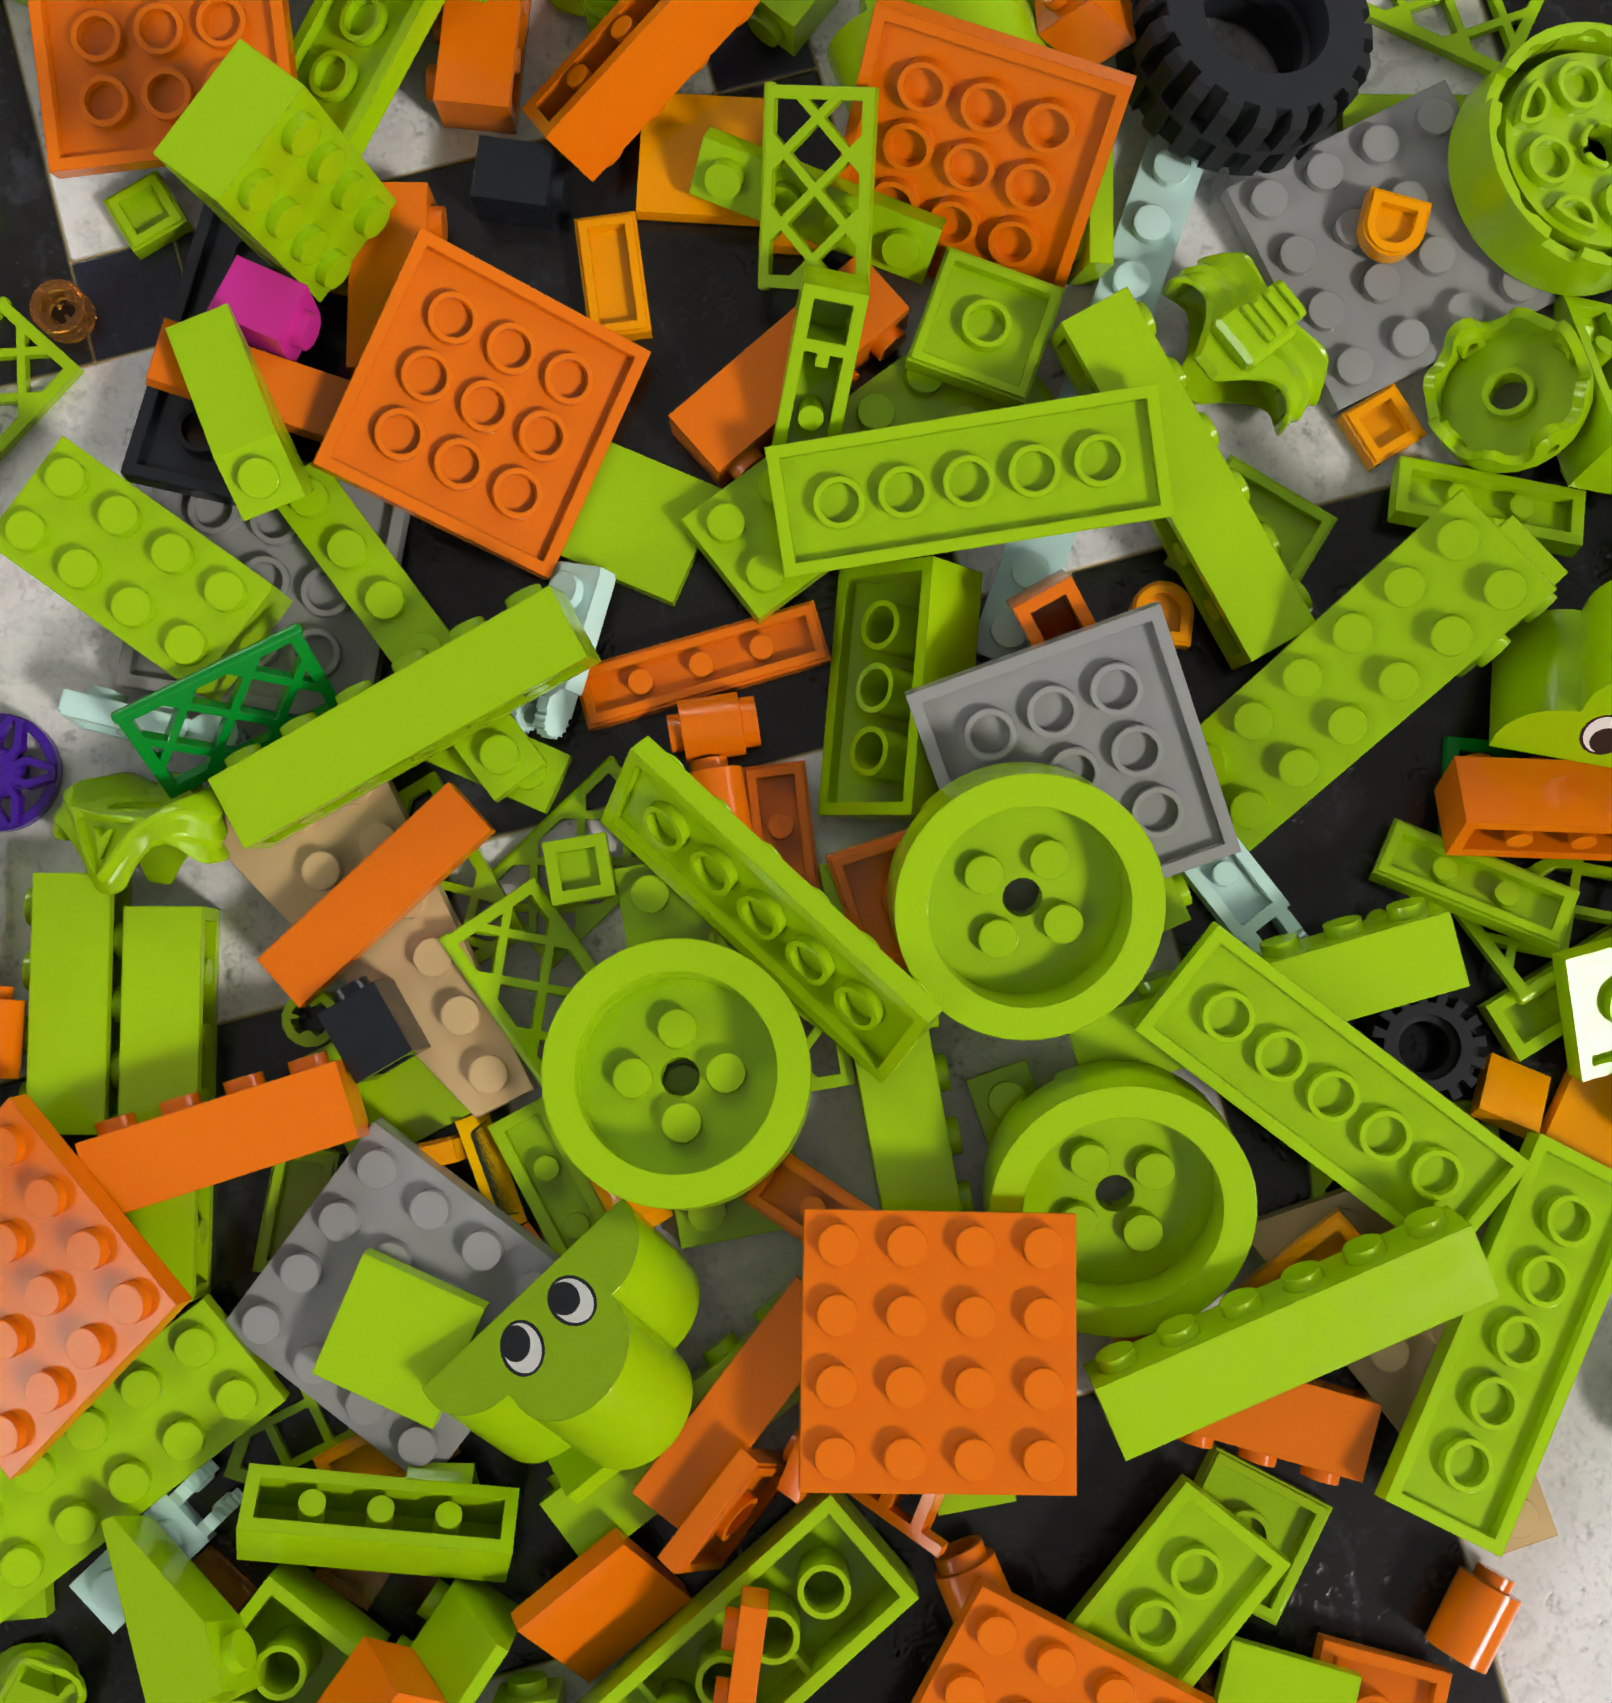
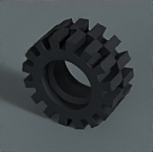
M1444 993L1373 1015L1364 1016L1360 1025L1367 1027L1366 1037L1450 1101L1463 1096L1460 1092L1461 1088H1472L1478 1081L1472 1073L1475 1068L1484 1069L1486 1058L1478 1057V1047H1487L1486 1035L1476 1034L1475 1027L1482 1025L1476 1014H1467L1464 1011L1469 1005L1460 998L1448 997L1449 993ZM1419 1021L1429 1023L1435 1027L1443 1040V1054L1440 1061L1433 1068L1424 1072H1417L1409 1068L1401 1059L1398 1047L1402 1032L1409 1025Z

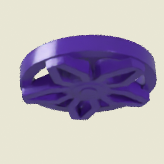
M0 713V832H13L34 824L53 806L60 792L63 767L58 748L45 730L30 720L12 714ZM14 727L13 746L10 749L4 748V741ZM28 733L40 744L46 761L33 756L23 757L27 751ZM29 766L47 770V774L30 778ZM45 786L38 801L24 813L25 796L22 791L24 789L33 790ZM11 798L10 819L1 805L2 799Z

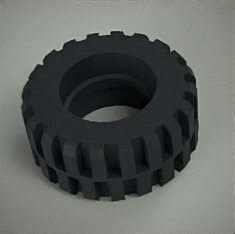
M1131 0L1136 41L1119 51L1115 56L1117 70L1137 76L1128 101L1132 111L1136 109L1141 111L1144 116L1141 122L1142 126L1153 138L1159 134L1171 144L1167 149L1169 152L1181 160L1186 155L1199 160L1197 167L1218 173L1222 167L1229 168V175L1253 176L1258 169L1263 173H1272L1284 169L1294 156L1297 160L1301 159L1316 145L1356 98L1358 89L1366 81L1371 67L1369 54L1373 50L1372 24L1364 23L1370 16L1366 0ZM1207 17L1231 21L1254 34L1270 52L1277 66L1278 73L1264 72L1252 68L1232 56L1214 36Z

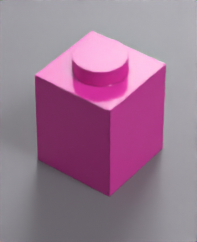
M239 255L234 259L207 308V311L229 303L250 347L294 362L297 361L302 350L308 351L311 349L321 327V314L308 285Z

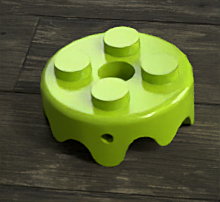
M1514 307L1508 314L1491 321H1478L1469 317L1455 322L1446 333L1444 347L1440 356L1426 372L1423 379V391L1429 418L1427 422L1442 446L1457 461L1476 470L1491 473L1519 472L1539 466L1553 458L1574 440L1585 424L1593 403L1594 378L1592 369L1577 333L1565 320L1556 321L1525 307ZM1519 382L1527 386L1526 397L1518 406L1511 409H1498L1493 406V398L1496 392L1505 384Z

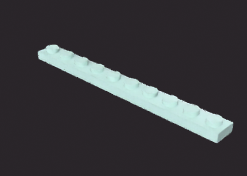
M1159 134L1155 138L1150 135L1114 236V265L1100 277L1090 306L1128 286L1135 301L1143 302L1153 316L1204 170L1197 167L1199 160L1188 155L1181 160L1169 152L1167 149L1171 144ZM1065 375L1057 399L1078 396L1067 375ZM1077 532L1006 543L979 620L977 658L991 661L1030 647L1005 600L1060 569L1064 570Z

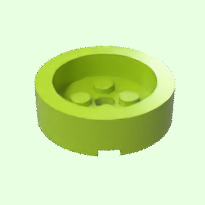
M1571 22L1548 28L1523 43L1468 95L1455 118L1449 140L1448 172L1451 190L1460 216L1473 239L1486 255L1506 273L1533 288L1552 294L1588 296L1612 289V25L1604 23ZM1588 139L1601 143L1606 153V161L1598 159L1592 152L1584 154L1583 148L1588 145Z
M1006 762L976 769L958 777L942 787L920 807L921 811L908 827L901 842H898L893 854L887 886L888 911L896 942L909 972L944 1007L942 1012L966 1027L989 1036L1022 1041L1043 1040L1073 1033L1095 1023L1118 1007L1134 991L1152 964L1161 941L1166 915V890L1160 861L1153 844L1133 815L1119 802L1094 783L1061 767L1036 762ZM1018 878L1033 880L1039 888L1035 902L1024 913L1010 910L1003 903L1005 887L1011 881Z
M688 938L652 940L621 950L603 960L583 976L565 997L550 1025L544 1044L541 1062L542 1097L549 1123L560 1146L576 1167L601 1188L629 1202L657 1209L694 1210L709 1208L736 1199L754 1189L767 1179L790 1153L799 1138L810 1106L812 1093L811 1057L803 1025L792 1002L780 985L755 962L727 947L703 940ZM679 1059L694 1062L700 1073L696 1089L684 1096L672 1095L663 1084V1074L666 1066Z
M1109 1060L1081 1064L1054 1074V1080L1036 1090L1025 1100L1021 1097L1000 1122L987 1150L982 1175L984 1210L990 1212L1076 1214L1077 1332L1111 1338L1149 1335L1157 1332L1159 1325L1171 1317L1181 1314L1196 1315L1211 1305L1235 1279L1249 1253L1257 1222V1193L1252 1170L1244 1151L1221 1114L1208 1101L1206 1096L1183 1078L1165 1069L1135 1061ZM1110 1175L1126 1177L1130 1181L1132 1190H1128L1123 1198L1112 1201L1111 1205H1107L1104 1200L1096 1196L1097 1186L1104 1178Z

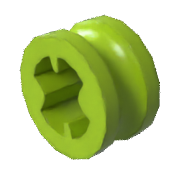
M323 991L309 1006L320 1007L324 1005L327 1009L336 1004L332 993ZM290 998L285 1004L281 1015L282 1027L287 1037L295 1044L304 1047L325 1046L331 1043L332 1040L326 1030L323 1033L317 1029L302 1030L299 1019L306 1018V1015L300 1014L302 1007L299 1008Z

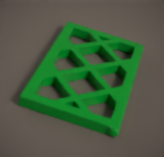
M294 623L112 712L111 719L120 726L170 799H173L207 782V779L225 770L227 766L224 760L232 753L257 743L263 748L283 737L279 731L280 727L298 717L288 715L298 689L322 694L326 703L306 712H315L317 717L338 705L335 700L338 694L304 638L301 625ZM290 643L297 652L291 672L258 666L261 657ZM306 670L308 671L310 676L305 675ZM226 674L238 676L228 703L194 697L196 689ZM252 679L284 685L274 712L242 706ZM161 706L174 708L165 734L141 730L134 720ZM188 710L222 717L212 742L179 737ZM236 719L269 725L265 733L237 747L226 745ZM173 750L206 756L204 763L176 777L172 775L167 767Z

